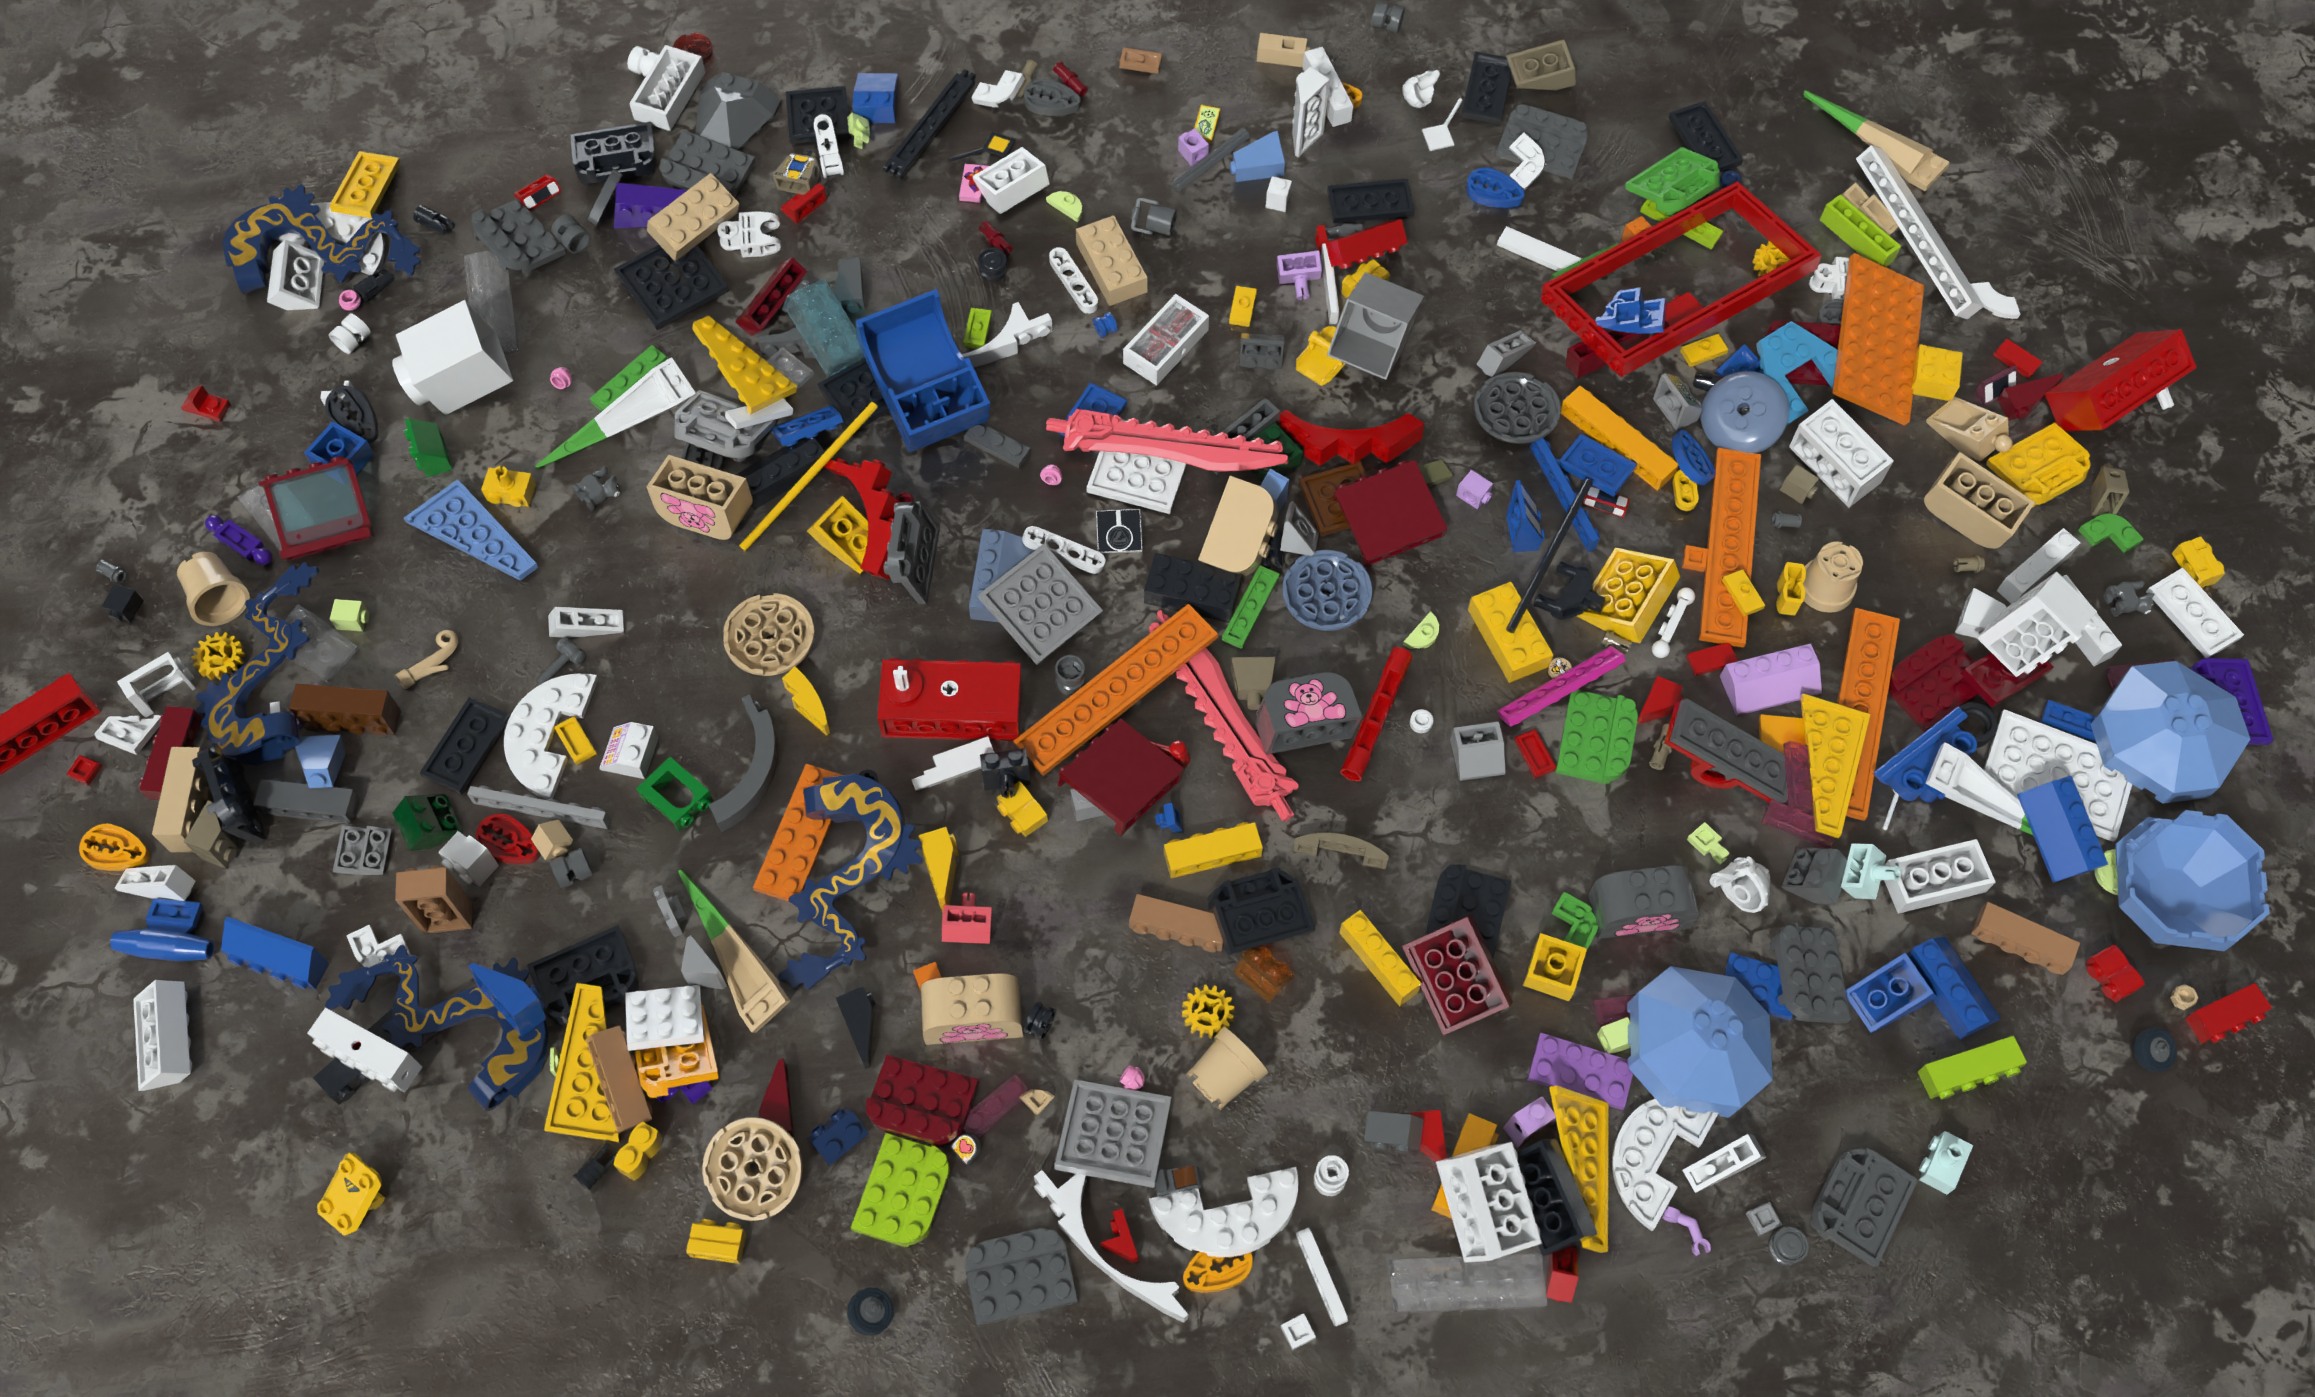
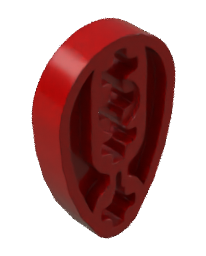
M507 814L491 815L485 818L476 829L475 840L485 846L496 861L520 865L534 863L540 857V852L531 840L532 835L528 829L518 820ZM493 829L496 834H503L507 840L512 838L514 842L512 844H505L500 838L496 841L494 835L486 834L485 830ZM522 849H532L533 853L525 855Z

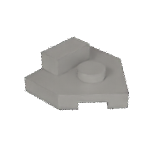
M662 885L653 888L656 901L664 918H666L665 921L672 935L677 937L683 934L679 923L686 921L687 917L677 895L667 898Z

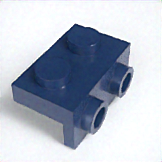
M847 1107L844 1109L839 1108L830 1116L831 1119L824 1125L816 1126L810 1132L811 1136L807 1138L829 1166L869 1134L853 1111Z

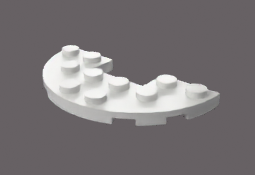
M331 202L311 204L320 207V212L315 216L322 222L334 242L340 245L346 244L365 222L372 219L331 212ZM287 233L275 239L280 242L286 239L305 248L309 246L297 234ZM382 233L373 235L365 255L358 262L362 269L361 272L365 274H373L383 266L385 242Z
M569 674L548 680L530 691L513 710L505 729V756L515 777L533 794L544 799H553L568 761L564 755L547 752L555 733L554 726L558 725L562 714L584 719L598 682L597 675Z
M1653 1099L1639 1106L1621 1127L1616 1137L1612 1154L1615 1184L1629 1211L1651 1231L1655 1229L1677 1189L1676 1185L1656 1174L1676 1135L1699 1148L1718 1113L1708 1111L1704 1114L1686 1111V1107L1674 1106L1673 1108L1662 1107L1656 1099Z
M1296 1167L1247 1177L1252 1200L1203 1210L1199 1189L1196 1188L1149 1198V1204L1162 1230H1165L1182 1247L1190 1251L1194 1249L1207 1253V1256L1213 1257L1239 1256L1268 1244L1270 1239L1279 1231H1282L1288 1224L1298 1197Z

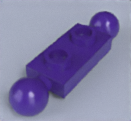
M218 515L207 517L205 527L210 532H215L213 536L222 544L248 561L253 557L254 561L259 565H267L271 562L272 553L269 549L262 548L264 544L261 540L229 519L224 523L223 519Z

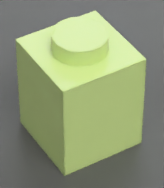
M335 599L330 621L337 630L363 631L365 623L369 621V611L362 601Z
M1628 1017L1600 1028L1597 1036L1605 1053L1612 1055L1631 1048V1045H1628V1025L1630 1024Z

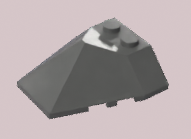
M721 72L707 80L699 95L695 135L740 151L749 142V138L754 133L758 134L761 131V127L775 117L781 105V100L758 81Z

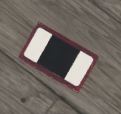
M2012 366L1982 381L1974 395L1983 405L1998 399L2004 388L2018 385L2017 367Z

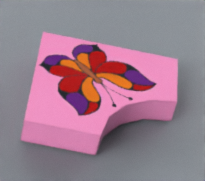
M965 164L959 194L960 201L980 203L983 194L973 180V176L989 166Z

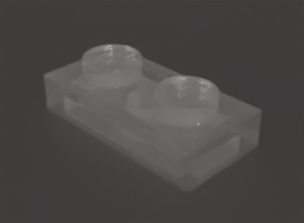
M783 347L768 359V363L797 385L798 389L814 376L813 370Z

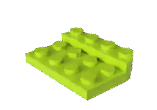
M885 1133L851 1225V1230L903 1247H909V1245L916 1244L925 1237L927 1238L932 1230L931 1225L944 1188L950 1178V1169L946 1155L933 1145L929 1147Z

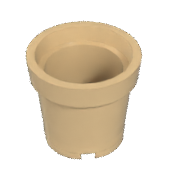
M1843 542L1828 543L1822 547L1815 559L1805 566L1806 578L1803 583L1805 587L1804 602L1810 607L1821 612L1830 613L1843 610L1852 602L1857 589V580L1862 570L1863 559L1859 551L1851 545L1848 547L1843 545Z
M199 552L191 555L193 558L186 562L184 560L178 567L177 577L186 594L187 607L194 621L205 626H218L236 619L246 609L245 602L250 599L249 591L240 579L232 575L215 553Z
M1225 1027L1214 1037L1216 1041L1193 1068L1186 1073L1188 1078L1192 1075L1194 1076L1195 1080L1192 1083L1211 1103L1213 1101L1220 1103L1217 1106L1219 1110L1254 1081L1259 1082L1268 1074L1265 1066L1252 1051Z

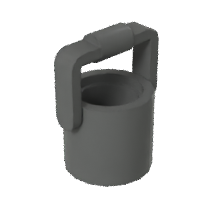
M1138 198L1132 210L1131 229L1153 235V232L1171 236L1176 224L1177 209L1161 206L1160 202ZM1142 201L1152 203L1147 216L1146 230L1136 228Z

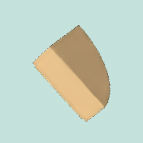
M1032 1089L1023 1093L1019 1098L1036 1115H1039L1052 1101L1054 1096L1044 1090Z

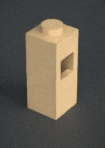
M1260 33L1257 62L1303 67L1304 52L1309 51L1310 47H1307V39Z

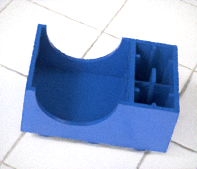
M937 289L856 320L857 342L909 453L988 421L990 402L969 357L965 359L961 355L950 334Z

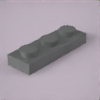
M984 424L969 428L964 435V441L1017 468L1021 467L1031 453L1029 447Z

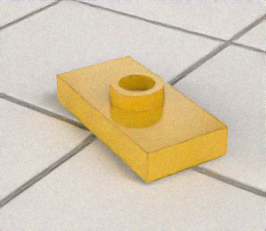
M1236 286L1229 324L1250 327L1257 289Z
M1715 334L1681 347L1680 352L1689 367L1725 355L1729 349L1720 335Z
M1743 569L1723 577L1722 582L1743 616L1764 609V602Z

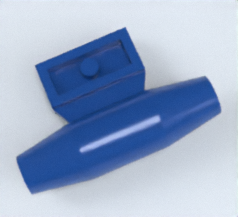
M153 898L145 919L148 929L115 931L111 937L110 945L114 951L140 958L193 961L211 959L214 953V942L210 939L189 934L196 928L203 910L201 903Z

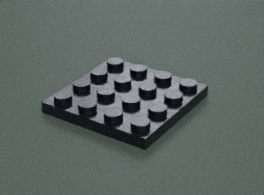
M657 245L614 268V272L656 330L730 291L727 283L698 245L677 261H674L660 245Z

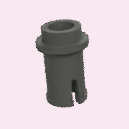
M1782 511L1773 513L1771 523L1772 526H1776L1778 529L1781 527L1800 528L1802 516L1801 514H1784Z
M106 560L99 561L96 566V571L110 578V581L113 583H122L127 578V572L123 567H116Z

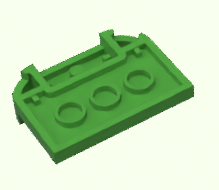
M1681 147L1627 181L1626 190L1655 202L1658 211L1665 212L1668 216H1673L1678 211L1685 209L1719 187L1720 171L1715 160Z
M1580 690L1571 692L1555 773L1603 784H1609L1611 781L1622 777L1626 773L1631 761L1638 720L1635 702L1619 694L1617 698Z

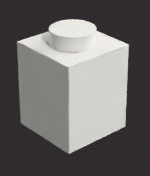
M1272 176L1267 190L1266 208L1286 212L1292 181Z

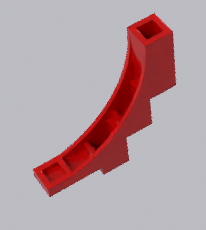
M1288 410L1280 413L1279 427L1286 435L1295 440L1299 445L1305 447L1304 455L1309 460L1321 466L1337 454L1353 465L1370 453L1389 463L1422 439L1424 423L1410 413H1407L1397 420L1377 427L1357 430L1333 429L1302 421Z
M836 458L835 461L829 460L824 467L834 474L848 477L859 491L866 508L868 540L860 569L871 575L889 580L890 575H886L884 572V563L888 558L887 544L891 539V523L894 522L895 516L894 505L895 503H900L899 500L893 497L894 493L886 490L892 471L885 468V463L873 459V462L863 460L862 465L853 463L852 466L839 458Z

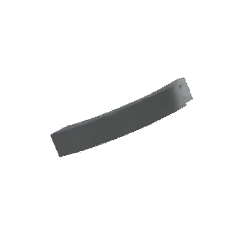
M750 694L742 697L741 700L755 730L756 743L753 760L747 773L733 790L717 801L708 804L721 833L735 826L755 809L767 793L776 770L778 745L771 717L767 709L762 711L758 701L753 702Z

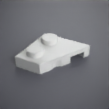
M154 715L153 719H141L140 716L125 718L110 716L95 732V736L98 740L137 755L160 727L161 716Z

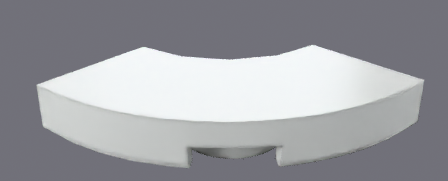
M1989 282L1971 283L1984 308L1993 312V315L2002 318L2018 319L2020 312L2015 297H2006L1999 294L1991 287Z

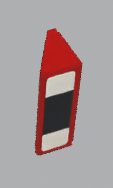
M546 174L514 193V197L530 211L560 193L561 189L556 179Z
M1591 486L1582 504L1624 518L1630 499L1617 494L1613 497Z

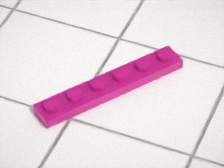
M1610 646L1497 710L1499 718L1510 727L1519 724L1525 718L1540 712L1546 706L1559 701L1562 697L1577 691L1590 681H1594L1606 672L1617 668L1620 664L1626 662L1624 654Z

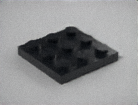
M846 86L786 91L790 144L816 142L814 120L819 115H827L831 118L836 139L851 138L848 128L849 112ZM820 121L817 127L820 130H826L829 124L825 121Z
M865 358L818 383L819 390L830 405L841 414L847 428L871 402H874L878 408L860 428L890 412Z

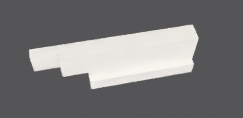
M989 737L934 755L935 767L923 771L924 775L911 779L915 791L981 769L980 754L994 753Z

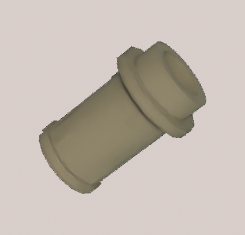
M1978 555L1971 558H1955L1953 565H1958V567H1954V571H1974L1979 573L1981 570H1984V558Z
M1606 631L1601 643L1605 645V648L1612 646L1626 655L1628 648L1621 646V644L1630 648L1632 641L1614 634V631Z

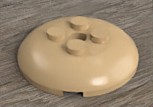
M777 593L767 596L756 595L740 603L728 616L723 630L724 647L732 662L742 670L759 676L779 675L796 667L807 656L814 641V625L807 609L794 598ZM770 635L774 636V639H765Z
M757 1117L736 1120L718 1131L710 1141L703 1159V1180L713 1197V1202L722 1211L742 1220H762L782 1211L796 1195L802 1178L800 1151L792 1136L773 1121ZM753 1161L759 1166L760 1172L758 1174H754L750 1169Z

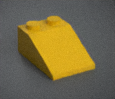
M842 496L815 521L807 532L822 547L860 574L863 571L860 567L867 547L868 521Z
M946 827L919 835L920 842H922L923 856L942 913L943 905H950L957 866L955 857L959 856L954 834H948Z

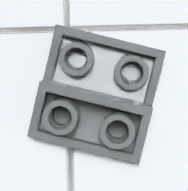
M342 825L333 872L355 875H383L391 829L367 826L365 829Z

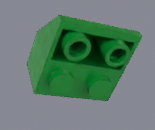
M411 418L405 419L407 428L404 429L407 441H410L411 446L408 448L412 459H415L418 470H423L426 477L452 470L444 438L437 423Z

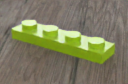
M1648 199L1640 210L1641 213L1658 222L1671 217L1666 215L1665 212L1658 211L1656 203ZM1705 222L1683 235L1712 250L1721 238L1723 230Z

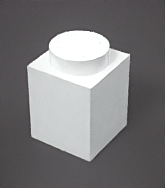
M466 300L396 334L402 355L393 359V368L402 388L417 405L430 401L443 414L447 415L513 381L496 331Z

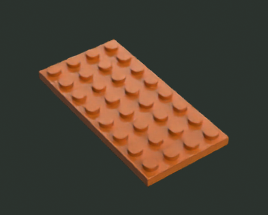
M1856 253L1849 257L1832 394L1905 426L1910 422L1913 397L1911 385L1914 375L1915 353L1918 349L1924 285Z

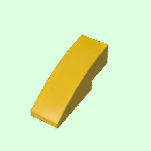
M793 667L782 678L785 689L793 695L791 699L794 708L825 735H828L830 733L828 721L818 694L808 679L796 667Z

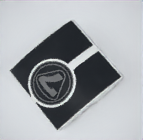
M1140 509L1096 511L1098 552L1101 554L1142 552Z

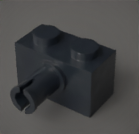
M1026 748L980 754L984 790L1001 788V795L1004 798H1008L1007 791L1009 790L1011 798L1016 794V783L1020 781L1023 785L1031 784Z

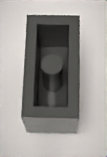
M1368 1111L1364 1141L1372 1143L1373 1148L1379 1150H1388V1146L1395 1147V1151L1406 1153L1410 1152V1148L1420 1149L1424 1119L1407 1114Z

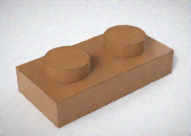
M1123 48L1119 67L1158 74L1162 53Z

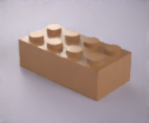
M432 866L424 870L410 868L404 872L396 873L395 900L423 934L472 929V901L446 867Z

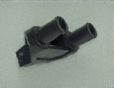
M1563 561L1557 566L1556 574L1571 579V582L1560 598L1554 600L1539 593L1534 600V607L1550 612L1552 617L1559 620L1583 614L1588 609L1602 612L1605 607V598L1599 596L1593 590L1588 568L1583 566L1577 568Z

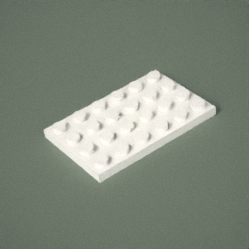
M2004 709L2000 714L1997 731L1993 736L1983 770L2017 799V794L2054 780L2072 776L2096 836L2114 842L2118 837L2132 784L2125 780L2127 776L2116 769L2110 771L2104 767L2097 744Z

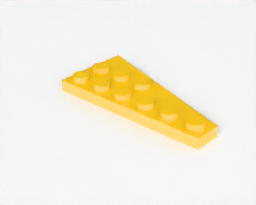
M706 316L693 322V331L701 343L708 347L710 350L709 355L712 359H716L718 368L730 386L737 390L739 393L738 398L741 402H745L750 415L796 393V384L713 318Z
M1802 694L1800 699L1815 831L1839 838L1842 834L1870 714Z
M576 983L544 1131L620 1143L619 1133H617L585 1040L591 1034L607 1030L602 987Z
M1557 1085L1551 1086L1549 1089L1563 1155L1598 1232V1235L1583 1241L1582 1247L1599 1253L1608 1252V1103Z

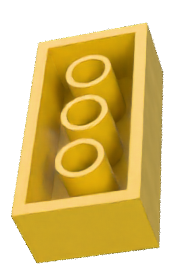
M1512 582L1471 597L1468 607L1470 615L1509 683L1548 668L1553 658L1551 649L1527 609L1515 632L1510 633L1506 630L1521 601Z

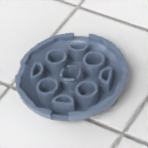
M1753 371L1736 372L1720 379L1710 388L1701 407L1703 430L1707 438L1717 448L1746 453L1762 452L1777 442L1788 424L1789 404L1784 390L1769 376ZM1740 408L1750 409L1746 415L1739 414Z
M1318 550L1312 556L1303 555L1299 557L1291 568L1287 570L1283 580L1282 594L1287 609L1300 623L1316 630L1336 631L1353 625L1366 613L1372 597L1371 580L1364 567L1359 562L1356 563L1348 558L1347 554L1333 550ZM1322 592H1329V593H1331V594H1330L1329 596H1327V595L1323 594Z

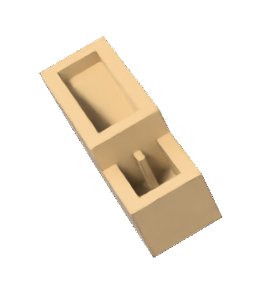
M1856 182L1841 194L1889 236L1899 227L1881 201L1874 194L1868 197Z

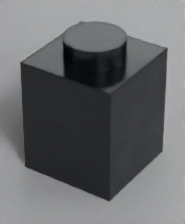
M114 584L101 607L107 612V617L116 622H121L122 620L131 623L144 600L134 589Z

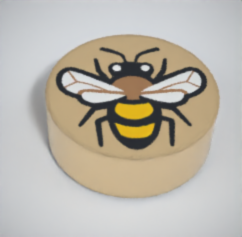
M1555 658L1549 664L1548 674L1554 679L1572 668L1571 664L1564 658Z

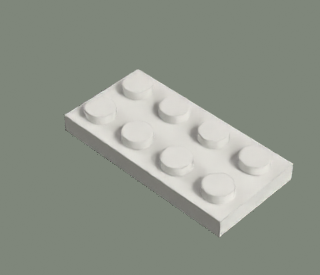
M2184 568L2179 569L2149 587L2146 591L2147 594H2155L2152 599L2205 658L2212 657L2244 636Z

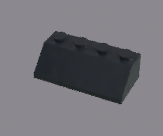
M804 437L799 439L798 443L792 446H785L737 473V476L744 477L747 480L753 499L751 506L754 510L790 490L825 451L814 437Z
M1556 1138L1541 1140L1517 1152L1518 1165L1525 1179L1528 1198L1533 1206V1216L1540 1229L1541 1244H1538L1542 1256L1544 1257L1577 1245L1598 1235Z

